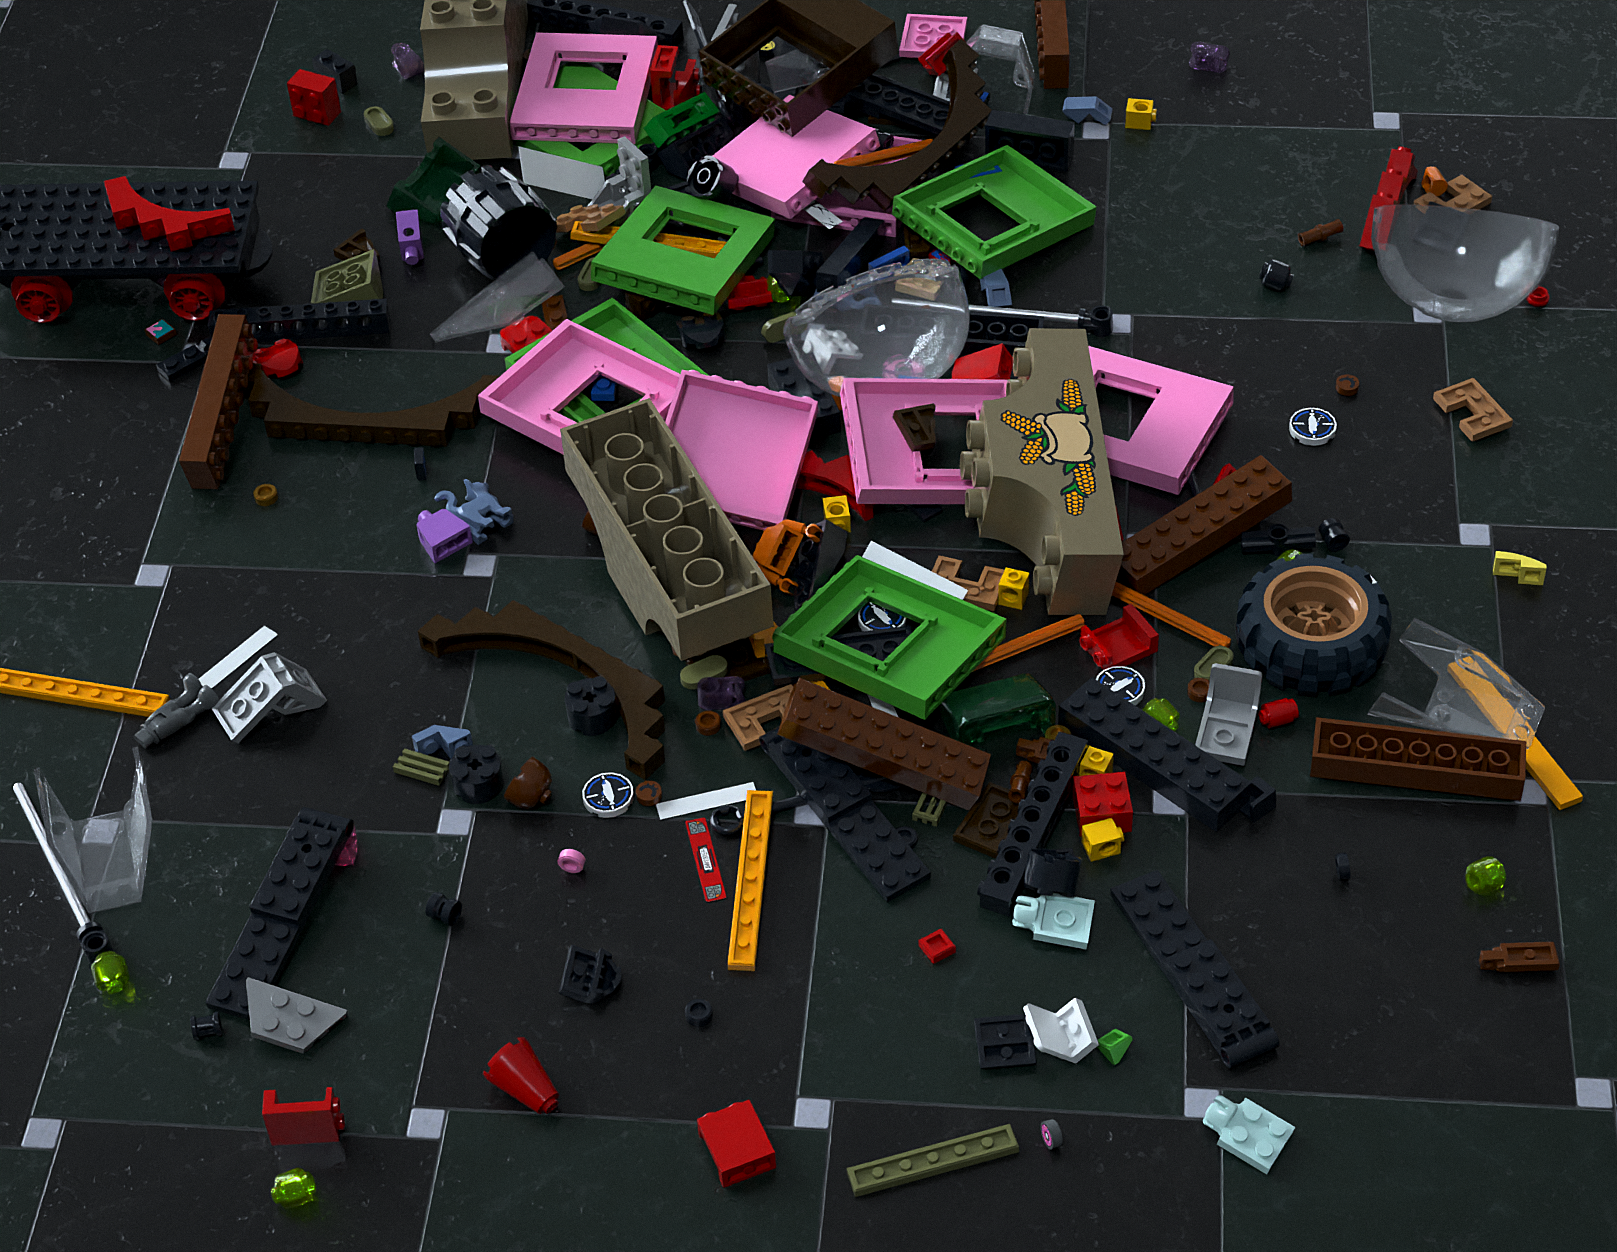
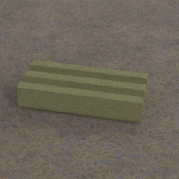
M404 748L402 751L403 756H399L397 759L398 764L395 763L393 766L394 773L440 786L449 771L450 762ZM404 765H408V766H411V767L418 768V770H417V769H414V768H410V767L404 766Z
M922 793L912 814V820L918 821V819H922V823L925 824L930 821L933 826L937 827L948 802L940 800L934 815H932L939 800L936 797H932L926 812H922L929 798L928 794Z

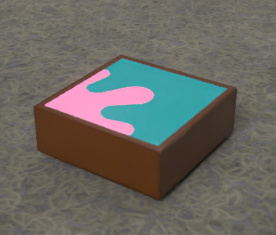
M164 319L144 329L146 335L158 345L177 335L175 328Z

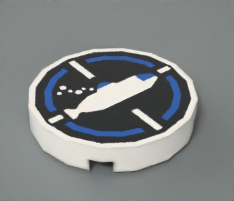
M1305 408L1295 412L1291 417L1289 431L1294 439L1295 437L1300 439V443L1311 446L1323 445L1335 436L1337 424L1335 418L1329 412L1318 408Z
M870 601L858 612L859 626L862 631L906 626V617Z
M1124 666L1110 667L1103 670L1096 678L1097 681L1135 706L1143 699L1145 692L1144 679L1140 673L1132 668Z
M602 773L594 776L585 784L582 790L583 803L590 813L594 812L598 814V817L603 818L616 817L623 814L634 800L631 782L623 775L616 773Z

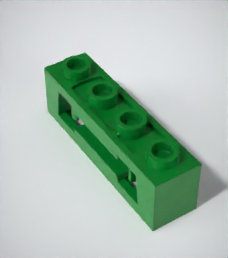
M703 92L654 116L643 129L658 148L664 145L669 146L676 142L678 138L682 139L691 132L693 133L715 121L714 117L720 111L708 95ZM689 111H691L688 114L689 119L679 123L676 128H673L676 125L674 123L675 121L685 117L686 114Z

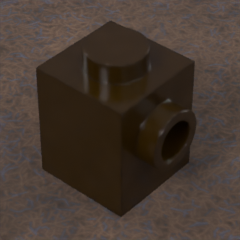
M630 291L625 292L626 309L642 322L658 312L657 299Z

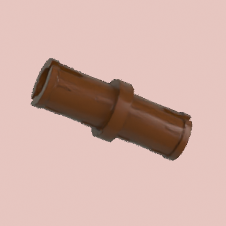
M1336 219L1324 225H1315L1314 229L1298 233L1300 245L1304 247L1318 240L1322 242L1329 236L1342 233V222Z
M1020 761L1019 765H1016V771L1010 779L1011 789L1008 797L1014 803H1020L1021 799H1025V793L1031 781L1030 775L1033 767L1027 761Z

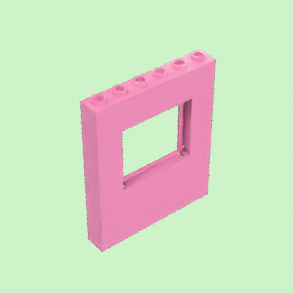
M536 32L509 122L512 140L618 143L617 139L625 136L633 144H636L651 85L650 69L658 46L657 36ZM561 61L623 63L616 90L554 88Z
M566 319L478 395L481 413L563 454L560 429L577 422L558 412L599 375L644 396L640 401L650 398L663 420L666 421L680 374Z
M1088 346L1095 388L1101 383L1155 399L1129 442L1104 435L1110 475L1179 495L1232 407L1234 387Z
M843 378L840 397L857 504H965L966 489H973L972 480H961L960 469H923L920 451H911L892 417L895 410L934 403L936 406L934 415L975 416L976 420H979L983 400L1006 397L1007 380Z

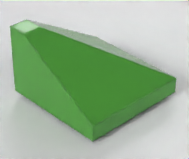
M1114 1029L1097 1040L1099 1043L1097 1048L1112 1064L1116 1065L1133 1039L1132 1036Z

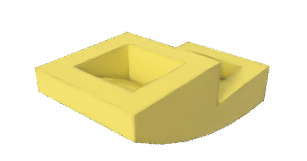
M1496 551L1493 575L1518 577V584L1543 585L1546 564L1523 555Z

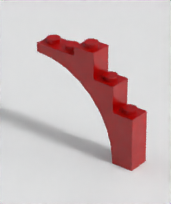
M1399 146L1398 150H1391L1386 172L1382 171L1377 194H1373L1360 242L1362 249L1384 253L1402 196L1410 181L1416 179L1418 173L1414 166L1416 156L1414 153H1411L1409 148Z
M126 176L104 181L117 230L139 225L144 241L166 235L170 251L192 247L193 240L235 230L229 208L198 212L173 210L151 203L138 195L130 186Z
M812 450L806 452L796 488L820 492L831 497L846 495L848 506L855 510L864 521L872 519L875 504H857L849 455L824 464L822 458H818Z

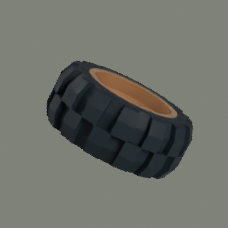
M1313 553L1297 554L1291 561H1285L1281 558L1268 564L1263 573L1258 571L1243 589V595L1238 602L1235 631L1238 648L1252 670L1266 675L1268 684L1282 691H1285L1286 688L1298 690V695L1315 697L1317 692H1328L1329 696L1344 693L1350 688L1351 683L1358 687L1367 680L1384 661L1389 647L1392 624L1389 602L1379 584L1372 583L1373 580L1368 572L1357 565L1352 568L1345 565L1344 559L1327 555L1326 559L1313 558Z

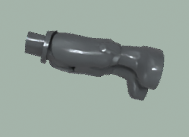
M188 673L183 678L184 692L178 698L169 700L147 718L145 724L140 725L141 730L134 735L135 740L144 748L149 747L152 743L158 744L161 742L160 740L171 736L191 723L197 715L211 710L219 701L213 689L208 685L202 686L194 674Z

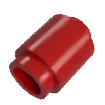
M1283 698L1262 704L1258 715L1262 725H1266L1270 729L1292 723L1294 719L1299 717V711L1294 699L1288 700Z

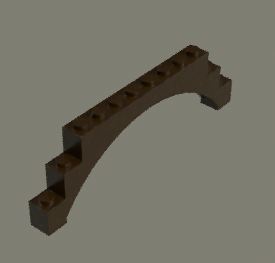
M960 39L944 56L942 62L947 68L950 87L949 109L941 133L928 146L905 159L878 166H844L828 163L821 159L808 170L802 182L820 199L827 193L832 195L837 190L852 205L859 200L864 201L869 196L886 211L889 207L893 206L894 196L914 188L916 183L922 184L928 177L927 174L929 172L933 174L941 165V161L945 163L953 155V150L959 151L965 144L966 139L970 141L978 132V128L982 130L985 127L991 109L979 98L984 93L982 89L986 82L973 71L977 66L975 62L980 55L964 40Z
M253 363V367L248 373V386L244 388L243 397L249 398L248 402L252 417L265 418L264 423L268 437L447 447L452 428L475 429L480 412L478 395L500 376L482 375L479 381L466 389L439 401L419 407L380 413H356L324 408L300 400L274 384L263 372L261 363Z
M512 600L494 617L489 612H484L474 607L456 624L451 619H446L436 614L417 631L420 647L437 658H440L443 654L478 649L522 651L558 661L577 670L587 678L604 677L607 683L614 689L617 710L624 721L628 733V749L624 752L626 769L647 780L665 762L664 747L657 740L665 732L663 714L657 710L665 702L663 685L658 680L644 675L639 669L632 668L623 663L621 659L607 654L600 647H595L586 642L581 636H576L567 631L563 626H558L551 622L544 615H539L530 610L528 606Z

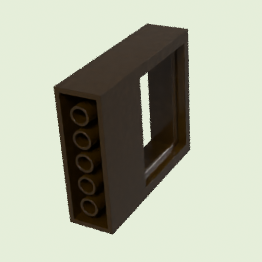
M765 0L699 50L700 64L704 75L703 80L708 86L717 89L722 95L728 96L738 105L744 106L752 114L760 116L765 122L771 123L781 132H785L791 137L800 132L899 53L895 21L859 0ZM775 37L781 38L830 68L829 71L788 103L734 70Z

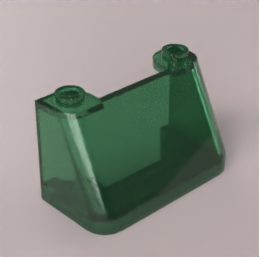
M441 137L434 141L432 151L427 152L423 161L405 181L399 180L394 186L386 204V207L392 212L418 209L419 220L431 224L441 223L443 220L440 217L441 205L444 201H450L446 193L451 185L456 183L460 186L463 183L461 175L469 170H472L475 174L478 173L480 169L479 164Z
M1028 673L952 692L939 705V712L951 739L969 746L975 740L982 742L983 733L1028 721L1031 729L1036 728V725H1038L1043 734H1045L1046 730L1056 723V704L1052 695L1032 674Z

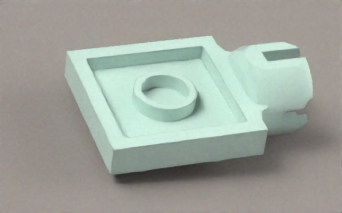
M1053 893V896L1041 894L1039 898L1018 896L1016 899L1018 903L1015 906L1014 919L1012 920L1015 927L1033 931V940L1087 949L1095 900L1066 897L1058 893Z
M1218 1095L1213 1100L1215 1102L1210 1104L1207 1109L1203 1123L1220 1135L1217 1145L1263 1173L1268 1174L1293 1134L1295 1127L1247 1098L1242 1103L1235 1104L1227 1098Z

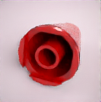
M525 1037L517 1038L520 1041L515 1045L511 1042L507 1043L492 1057L487 1064L491 1069L488 1073L484 1070L483 1075L487 1081L536 1113L542 1114L545 1112L548 1114L557 1107L559 1093L530 1043Z

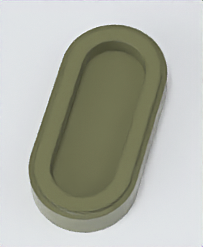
M374 106L364 111L365 122L375 134L385 136L394 131L393 120L382 108Z
M595 257L586 261L578 276V286L584 291H593L601 284L591 280V261Z
M790 312L771 319L763 325L762 336L768 342L774 343L796 335L802 330L804 319L796 312Z
M1216 646L1210 649L1195 665L1194 679L1204 678L1210 681L1211 667L1215 663L1232 666L1233 652L1224 646Z
M712 655L686 666L680 673L681 684L687 689H698L723 678L728 671L726 659L722 656Z

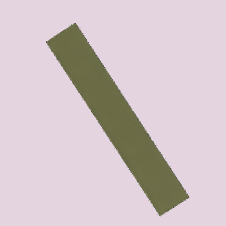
M1007 1124L847 1168V1175L854 1195L858 1197L1018 1153L1019 1145L1011 1125Z

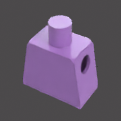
M418 209L396 212L398 241L402 260L410 265L417 264L419 260L424 258L423 236ZM406 229H412L413 235L407 236Z
M441 509L434 514L424 510L419 514V522L417 523L419 540L434 563L473 543L470 526L448 510Z

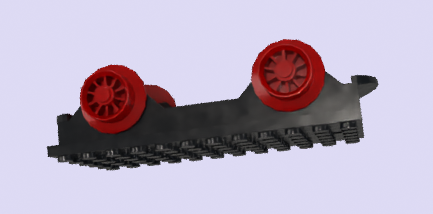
M223 180L129 183L138 195L161 207L192 212L230 209L234 231L193 240L192 247L170 251L166 235L144 241L139 225L117 230L104 183L0 185V284L11 290L19 313L33 322H51L59 314L68 310L73 301L72 290L82 280L150 279L164 288V293L169 300L172 311L179 317L193 321L205 319L209 316L210 310H216L222 305L225 300V288L236 277H251L262 271L269 264L273 255L272 242L269 236L259 228L260 217L256 203L259 191L258 181Z

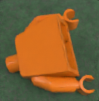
M784 519L776 526L767 527L760 541L756 544V549L752 555L768 582L776 587L779 585L780 590L790 596L794 594L788 591L789 586L793 584L798 587V584L788 578L782 579V576H785L804 536L803 534H806L813 542L820 541L814 534L816 532L823 533V531L816 524H810L806 527V524Z

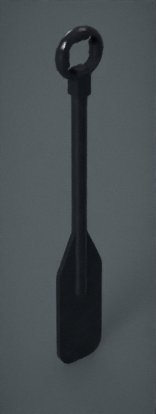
M683 0L692 29L697 37L700 49H702L708 42L700 19L689 1ZM715 89L718 107L722 116L730 126H734L736 119L730 109L726 96Z
M868 770L857 776L866 788L872 792H889L907 787ZM801 795L773 802L772 813L807 803ZM732 805L717 808L710 817L711 827L714 831L723 835H732L739 832L743 828L745 808L739 809ZM729 812L736 814L737 825L733 824L726 826V828L721 827L717 818L719 815L723 816L729 814Z

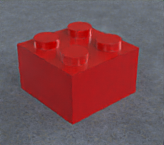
M299 69L287 82L293 116L329 126L340 114L341 108L335 78Z
M1125 772L1073 776V802L1080 836H1082L1083 825L1109 818L1113 819L1116 827H1120L1123 833L1132 832L1133 809Z

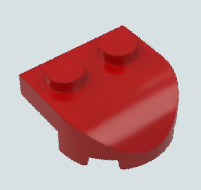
M688 59L685 71H676L674 79L676 80L677 90H673L674 106L702 93V86L698 84L700 68H697V60Z
M743 276L726 298L728 308L735 311L743 310L745 306L763 307L767 303L773 302L766 277L755 280L754 276Z
M526 316L500 330L501 346L504 351L509 349L512 353H515L549 334L552 330L540 318Z
M280 339L271 347L257 349L252 358L253 363H261L263 372L268 378L273 374H276L279 378L289 375L298 370V363H303L298 346L289 339Z

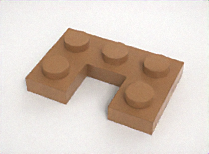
M1460 175L1447 182L1448 187L1446 191L1454 196L1453 199L1444 202L1433 193L1428 192L1415 199L1413 207L1424 214L1429 201L1467 214H1472L1490 204L1492 196L1465 176Z
M598 204L583 207L582 205L574 206L570 209L571 212L557 217L558 229L556 233L569 232L572 230L575 221L582 222L580 224L583 231H599L626 214L624 206H614V204H607L598 207Z
M1474 378L1434 392V401L1445 413L1466 406L1474 414V416L1460 420L1459 428L1472 442L1512 427L1513 419Z
M938 556L932 570L933 573L967 589L968 591L963 598L964 601L985 610L995 611L998 603V584L1004 573L1003 569L985 566L979 581L974 582L957 578L962 568V560Z
M791 684L723 710L724 719L744 751L760 745L759 737L766 734L760 725L761 723L779 716L781 719L783 718L790 693L793 690Z

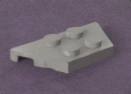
M247 977L246 989L251 1037L304 1054L313 1046L316 1040L324 1037L333 1025L339 1020L342 1021L346 1018V1009Z

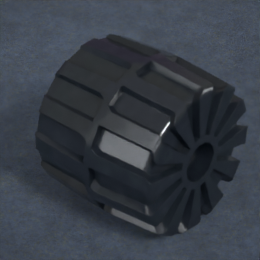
M491 165L481 166L482 172L478 174L469 170L461 175L463 183L460 186L453 183L446 193L450 201H444L441 205L440 217L443 219V231L461 255L489 279H497L501 283H512V281L524 280L530 277L535 271L545 265L552 250L555 249L557 243L556 230L558 229L556 219L541 198L508 169L501 167L500 171L497 172Z

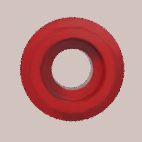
M1535 286L1527 293L1526 300L1533 306H1544L1549 302V294L1544 287Z

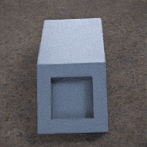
M1067 97L1064 100L1062 112L1078 124L1088 114H1091L1093 119L1106 125L1111 120L1112 108L1098 97Z
M1002 269L980 279L981 291H986L988 306L1003 308L1012 305L1009 283Z
M433 725L412 735L415 752L425 755L432 754L436 750L443 748L451 759L458 747L473 745L471 733L466 729Z

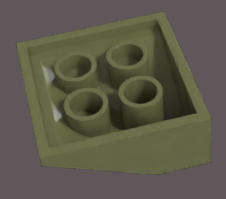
M375 249L318 270L315 273L311 304L383 299V287Z

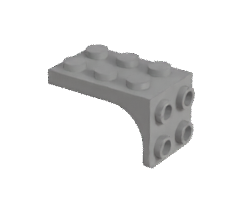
M1217 663L1211 667L1207 701L1195 745L1218 761L1245 765L1260 704L1261 672Z

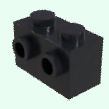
M328 49L312 58L314 72L335 78L338 92L343 94L358 85L356 68L352 62L345 60Z

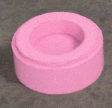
M565 849L560 853L558 865L566 872L578 873L583 870L586 860L582 853L573 849Z

